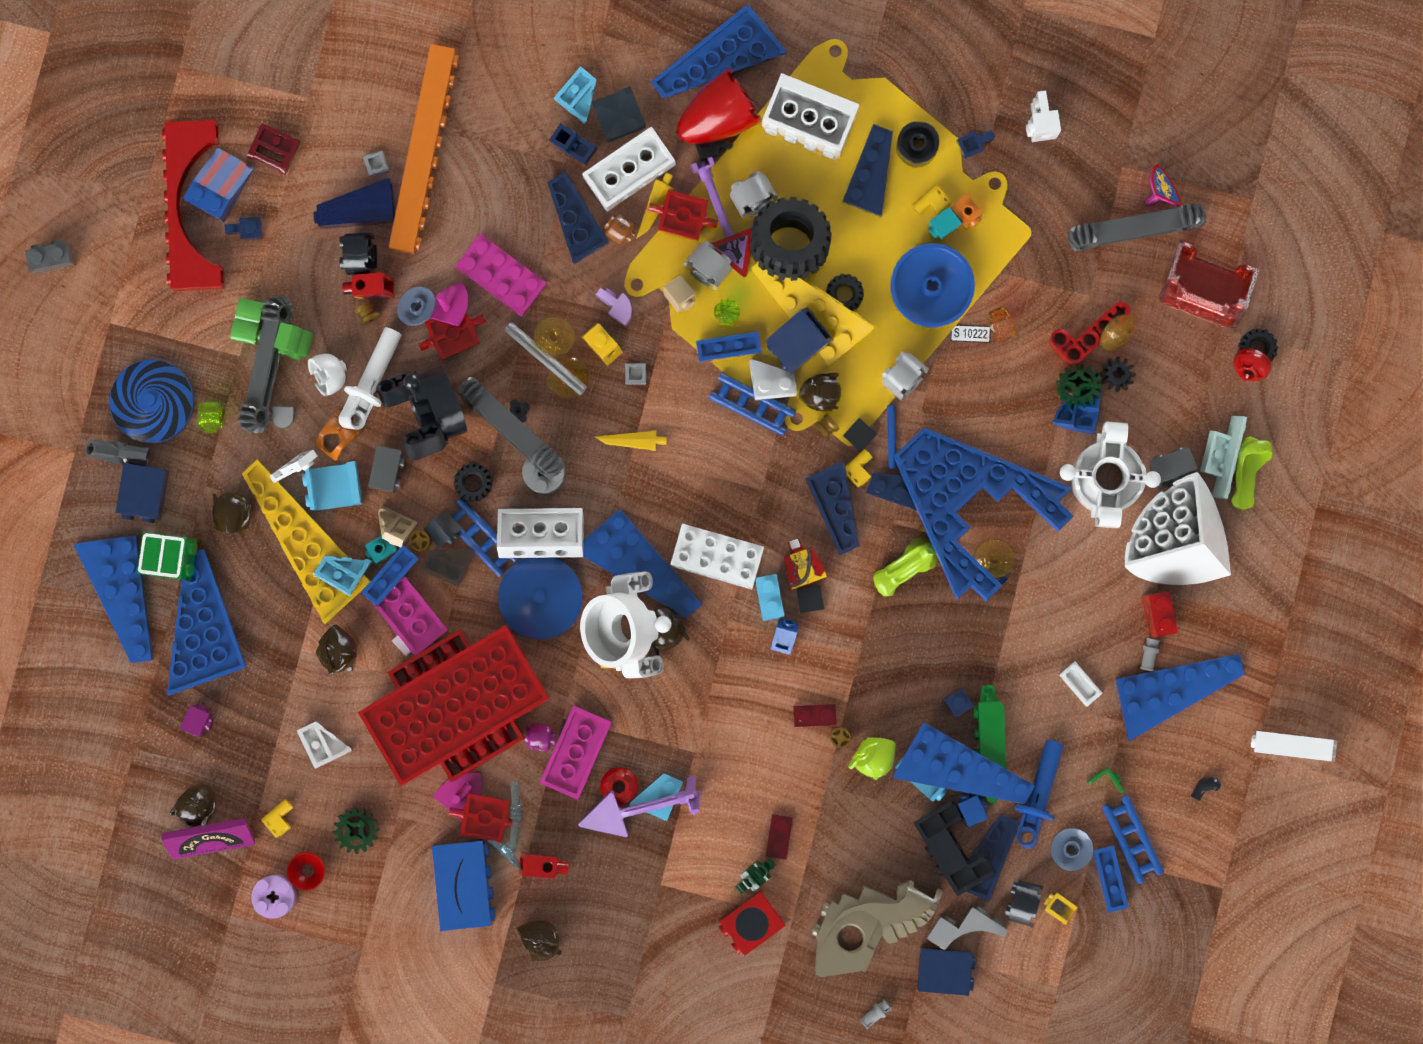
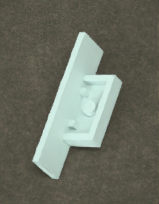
M1231 416L1227 435L1217 431L1209 432L1200 471L1217 476L1212 494L1214 498L1228 499L1243 433L1246 429L1247 417Z

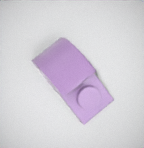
M600 288L596 293V297L611 307L608 315L624 327H627L632 318V307L627 296L622 293L616 299L617 295L608 288L606 290Z

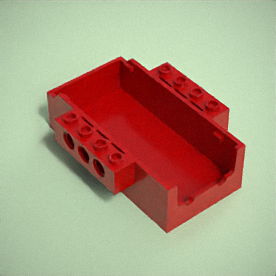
M505 625L473 645L469 642L464 631L460 629L388 671L387 673L396 690L362 709L358 714L400 786L409 784L439 765L442 766L450 782H454L525 740V736L516 720L551 700L511 629Z

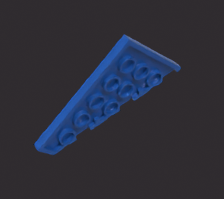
M206 549L197 551L195 555L194 574L191 581L181 580L177 620L175 623V638L169 670L168 696L247 668Z

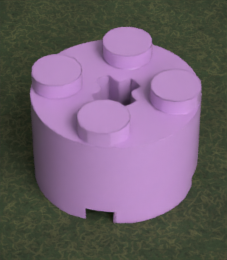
M274 874L256 883L251 899L257 913L263 917L274 919L286 915L293 909L297 902L298 893L286 876ZM274 891L275 895H279V899L275 901L270 897V894L274 893Z

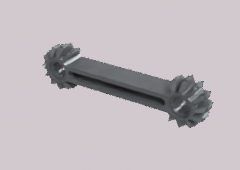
M1187 204L1178 208L1104 222L1084 223L1072 227L1067 232V239L1072 250H1088L1098 246L1167 233L1195 230L1206 223V214L1201 204Z
M283 296L269 297L267 301H263L264 308L261 309L263 314L260 318L264 321L246 401L241 404V411H238L240 417L237 419L240 422V428L251 434L263 433L265 428H269L268 422L271 421L270 414L272 411L269 410L281 356L278 353L279 349L275 348L274 344L280 323L292 325L291 319H294L292 313L295 311L292 308V302Z
M469 377L457 388V392L464 403L477 412L513 445L540 473L549 479L561 473V470L564 468L562 458L558 456L553 448L545 444L492 396L475 378Z

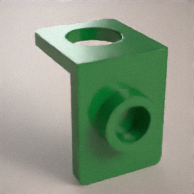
M1104 768L1086 781L1088 784H1092L1107 774L1119 793L1125 792L1120 785L1122 780L1116 772L1112 773L1109 768Z

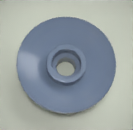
M414 287L405 292L397 306V314L400 320L410 326L426 322L435 310L436 299L434 294L425 287Z
M1075 828L1064 829L1054 837L1051 843V855L1059 867L1068 871L1080 870L1090 862L1093 856V844L1085 832ZM1069 845H1073L1075 847V851L1073 853H1069L1067 851Z

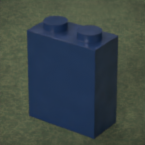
M807 307L799 311L766 339L765 342L768 344V350L780 359L783 369L793 373L799 370L834 339Z
M123 463L116 513L121 514V519L134 520V517H141L142 522L155 523V520H161L169 474L168 470Z
M920 947L917 990L919 992L969 996V992L974 989V978H971V969L975 970L976 957L972 956L973 953L971 951Z

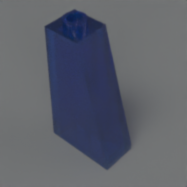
M385 178L316 205L317 211L313 213L314 223L318 224L320 229L394 223L395 210L391 179Z

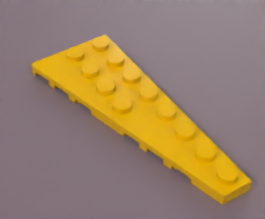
M257 459L242 475L319 613L322 622L327 624L357 597L371 581L364 574L351 596H348L314 576V572L324 556H335L336 558L349 557L278 481L275 483L270 478L271 473Z

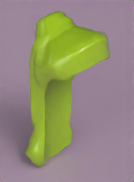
M1249 436L1244 438L1240 445L1236 466V490L1231 499L1233 506L1238 509L1246 510L1254 505L1256 473L1273 457V448L1269 441L1257 440Z
M926 538L913 539L899 559L874 573L873 581L875 587L882 596H892L900 584L906 582L918 572H926L937 565L938 557L931 541Z

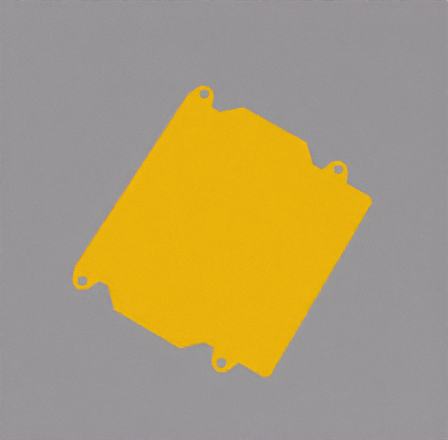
M831 39L814 47L790 77L860 104L858 114L840 158H827L823 156V152L807 150L803 147L804 144L799 142L795 144L784 140V136L779 134L772 136L765 132L761 122L751 129L742 132L732 143L733 148L726 150L711 168L714 185L733 234L752 228L755 216L749 217L746 214V218L741 217L729 196L732 191L731 186L738 181L744 182L749 179L751 174L760 171L767 176L778 198L785 197V200H790V197H797L796 200L802 201V199L808 200V204L818 206V212L823 211L827 216L826 221L830 222L832 237L826 262L823 266H819V271L815 274L810 272L809 277L805 278L807 282L815 287L817 286L824 292H826L829 282L835 276H840V274H851L852 277L855 276L862 283L864 297L859 307L853 310V312L858 313L863 319L877 327L831 366H828L818 353L799 370L793 372L797 395L789 397L787 406L800 413L803 421L795 425L791 422V417L788 415L784 420L789 429L800 431L814 425L817 421L820 422L827 413L840 428L832 434L847 446H853L843 437L848 429L859 418L871 427L896 397L882 385L883 377L881 376L885 370L896 365L897 362L895 360L903 351L906 354L910 352L924 364L1027 242L1032 232L1028 225L1002 205L1007 191V180L1002 173L996 171L988 172L972 180L963 172L961 150L956 142L958 138L885 77L853 80L842 72L848 56L847 46L841 40ZM838 45L842 50L840 56H831L829 53L830 47ZM770 100L757 114L758 116H761L762 120ZM788 110L786 113L793 114V111ZM807 118L806 121L811 122L812 119ZM911 122L928 123L935 128L939 135L937 154L929 164L923 167L913 168L905 164L897 154L896 143L899 133L904 126ZM873 124L893 131L881 217L843 203L844 196ZM825 126V129L830 130V129H832V127H831V126H827V127ZM914 141V147L918 146L921 148L922 142L917 143ZM998 178L1001 181L1000 188L997 190L991 189L989 186L990 179ZM701 180L689 195L709 200L706 210L707 217L719 220L706 185ZM937 185L952 202L949 205L950 208L966 194L983 212L980 216L982 220L974 228L969 226L965 229L961 225L953 233L939 241L938 238L934 239L928 231V228H930L928 226L929 221L938 214L929 206L919 215L912 207V204ZM718 221L717 229L704 225L698 241L658 231L629 265L624 284L628 294L634 297H641L658 288L664 292V285L681 275L695 292L696 302L692 308L687 311L683 310L680 313L669 302L672 330L696 350V341L758 332L761 353L711 361L727 376L753 388L749 365L750 359L783 369L780 359L768 350V344L765 340L791 318L751 270L758 263L752 257L753 252L750 251L746 277H742L732 268L720 286L713 290V285L707 287L690 274L692 269L689 266L685 268L683 263L698 244H703L705 241L713 243L725 238L720 222ZM792 227L781 228L771 235L775 244L785 250H800L810 243L809 238L804 232ZM930 243L946 245L959 252L969 263L975 281L973 299L966 312L955 322L938 328L921 327L908 321L897 310L890 291L891 276L899 259L912 248ZM640 279L643 282L642 289L639 291L633 290L631 288L632 280ZM841 286L837 290V297L841 301H849L853 297V291L848 286ZM839 373L837 382L841 385V398L836 404L838 410L816 411L801 401L799 390L808 378L819 374Z

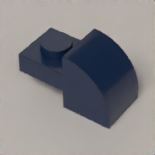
M562 123L559 124L549 139L560 151L584 165L588 164L598 149Z

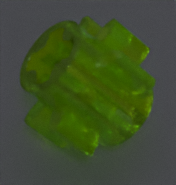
M721 300V303L715 306L714 316L719 319L718 324L733 325V322L739 319L740 309L735 306L736 301Z

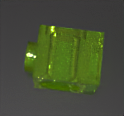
M198 403V428L204 430V433H217V429H223L221 403Z

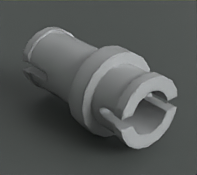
M1147 638L1146 645H1143L1142 649L1144 654L1140 669L1153 671L1156 655L1160 651L1158 649L1160 640Z
M885 999L880 1003H875L873 1005L874 1008L859 1018L866 1029H869L880 1018L884 1019L887 1016L886 1014L892 1010V1007Z

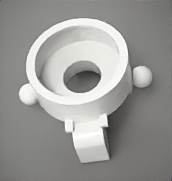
M1106 421L1103 424L1102 434L1097 433V442L1080 453L1073 465L1065 464L1060 468L1061 478L1071 482L1072 491L1077 500L1085 508L1091 510V518H1095L1096 527L1119 528L1122 520V510L1131 506L1139 498L1145 488V484L1148 487L1155 488L1161 482L1159 473L1150 471L1146 474L1145 465L1133 449L1126 445L1128 423ZM1113 463L1121 469L1123 480L1117 489H1103L1098 484L1096 473L1100 465Z
M635 572L614 576L611 586L606 587L607 595L592 599L585 607L581 617V638L588 654L602 666L616 667V671H622L626 678H646L658 675L664 668V663L660 656H645L652 642L658 638V632L665 633L671 628V621L668 617L660 616L656 618L655 612L648 610L637 596L638 592L651 589L653 579L649 572ZM623 615H626L630 624V640L622 633L621 619Z

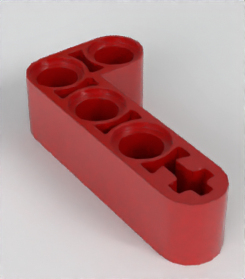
M1117 302L1076 340L1067 331L1057 329L1049 337V344L1065 363L1076 365L1129 317L1130 307L1124 302ZM1123 309L1124 312L1122 313V315H1119L1113 321L1111 317L1117 312V310ZM1099 323H1108L1109 331L1104 332L1100 330ZM1055 335H1062L1065 340L1064 344L1059 345L1055 343ZM1091 336L1094 339V345H1086L1084 337ZM1070 350L1078 352L1079 358L1077 360L1069 358L1068 352Z

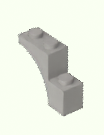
M977 905L976 908L970 906L957 927L955 926L956 921L947 915L944 918L939 916L926 935V938L945 950L952 941L969 932L988 931L1004 938L1008 930L1004 928L1006 923L996 917L994 920L986 916L988 912Z

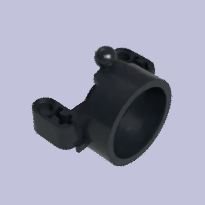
M441 365L419 374L417 371H414V374L403 372L378 383L377 391L384 407H394L410 401L420 426L419 429L409 432L403 437L407 455L411 460H419L437 453L449 444L448 439L467 432L466 422L458 399Z

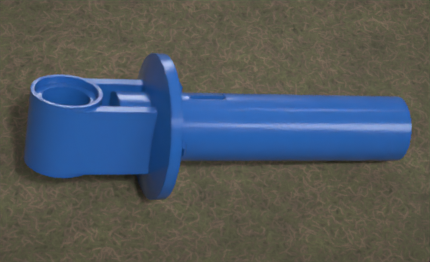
M1045 740L1033 782L1035 787L1029 796L1027 805L1015 806V810L1023 814L1017 832V840L1026 849H1032L1037 845L1044 820L1053 821L1055 818L1049 814V811H1046V807L1064 747L1063 744L1056 741ZM1031 833L1033 834V839L1028 843L1023 842V835Z

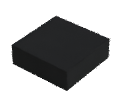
M859 418L843 437L861 452L877 433Z
M820 586L796 590L800 613L824 609Z

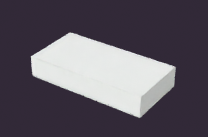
M1076 661L1059 674L1086 707L1103 694Z

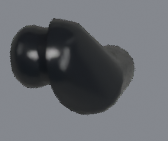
M1215 777L1201 779L1198 781L1191 797L1200 801L1205 791H1218L1221 788V782Z

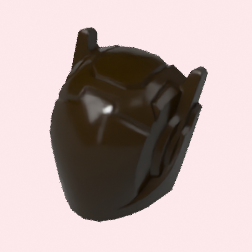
M839 373L819 374L808 378L799 390L801 401L816 411L838 410L836 404L841 398V385L837 382Z
M225 493L218 498L216 494H213L214 505L212 514L216 530L224 533H235L249 528L251 514L250 493H247L246 498L238 493Z
M660 608L654 610L656 618L665 616L671 621L670 630L665 633L658 632V638L651 644L657 656L659 655V650L674 648L683 638L690 640L685 631L686 628L673 609Z
M335 624L319 640L316 656L330 675L335 672L345 671L346 669L350 672L353 670L352 665L357 657V645L347 632Z
M206 784L188 788L178 798L169 815L175 814L184 824L193 827L208 824L216 807V799L212 788Z
M536 920L516 927L525 948L529 950L532 961L549 960L555 955H561L559 934L555 926L550 922Z

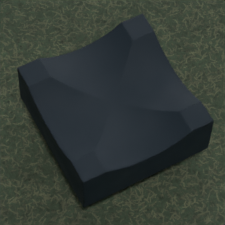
M631 86L609 96L591 101L607 143L646 128Z

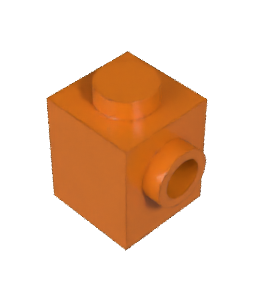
M966 194L951 207L965 229L969 226L974 228L982 220L980 216L983 212Z

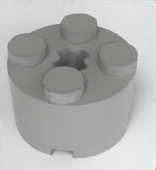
M760 171L751 174L749 179L744 182L738 181L731 186L732 191L729 195L742 218H746V214L749 217L758 215V211L762 207L767 208V203L772 199L776 202L778 199V195L767 176Z
M707 241L703 244H698L683 263L685 268L689 266L692 269L690 274L707 287L713 285V290L720 286L732 270L730 266L731 259L725 254H718L715 251V247Z
M904 351L896 358V365L893 368L888 367L881 376L883 377L882 385L901 401L904 400V394L909 396L923 380L921 374L923 372L927 374L929 368L910 352L906 354Z
M526 459L522 468V474L525 483L531 490L539 494H552L562 487L566 470L564 466L561 473L552 479L545 478L544 476L539 477L541 474L539 470Z

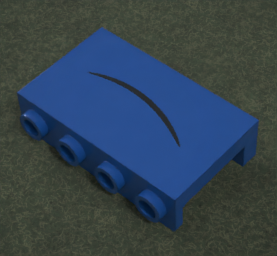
M484 840L433 845L432 854L440 931L491 926L493 924L492 921L496 920L495 908H491L490 900L494 899L493 887H489L488 878L492 877L491 866H487L486 857H489L488 844H485Z

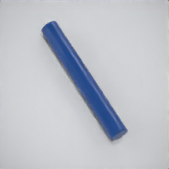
M891 405L887 406L888 468L897 469L894 459L897 453L896 406Z

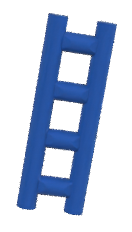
M724 373L720 374L718 380L723 382V385L718 394L712 391L708 399L784 436L787 429L782 427V424L787 415L793 418L796 412L795 409L770 398L758 400L760 404L754 413L744 408L749 396L754 398L753 388ZM730 387L742 392L737 403L725 398ZM768 406L779 411L774 422L763 417Z
M461 497L456 502L460 508L452 517L458 522L467 514L475 523L467 531L462 529L457 535L500 578L505 573L501 567L509 559L515 563L519 558H498L494 561L486 553L494 544L497 545V533ZM480 529L489 537L481 546L472 538Z
M1129 795L1121 797L1122 805L1111 809L1110 804L1102 806V809L1137 884L1145 881L1143 874L1155 870L1156 875L1164 873V870ZM1127 812L1132 824L1120 828L1116 816ZM1136 831L1141 843L1130 848L1125 836ZM1145 850L1150 862L1139 867L1134 855Z

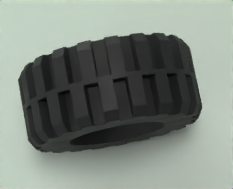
M785 197L778 198V202L771 201L767 203V208L762 207L758 211V216H755L750 237L752 257L755 262L759 261L758 266L761 270H768V275L772 277L777 275L780 280L790 278L791 281H797L798 277L802 279L808 278L810 272L815 274L819 271V266L824 265L829 253L832 237L830 222L826 221L827 216L823 211L818 212V206L808 204V200L805 199L799 201L796 200L797 197H790V200H785ZM792 227L804 232L809 238L810 243L800 250H785L775 244L771 235L781 228Z

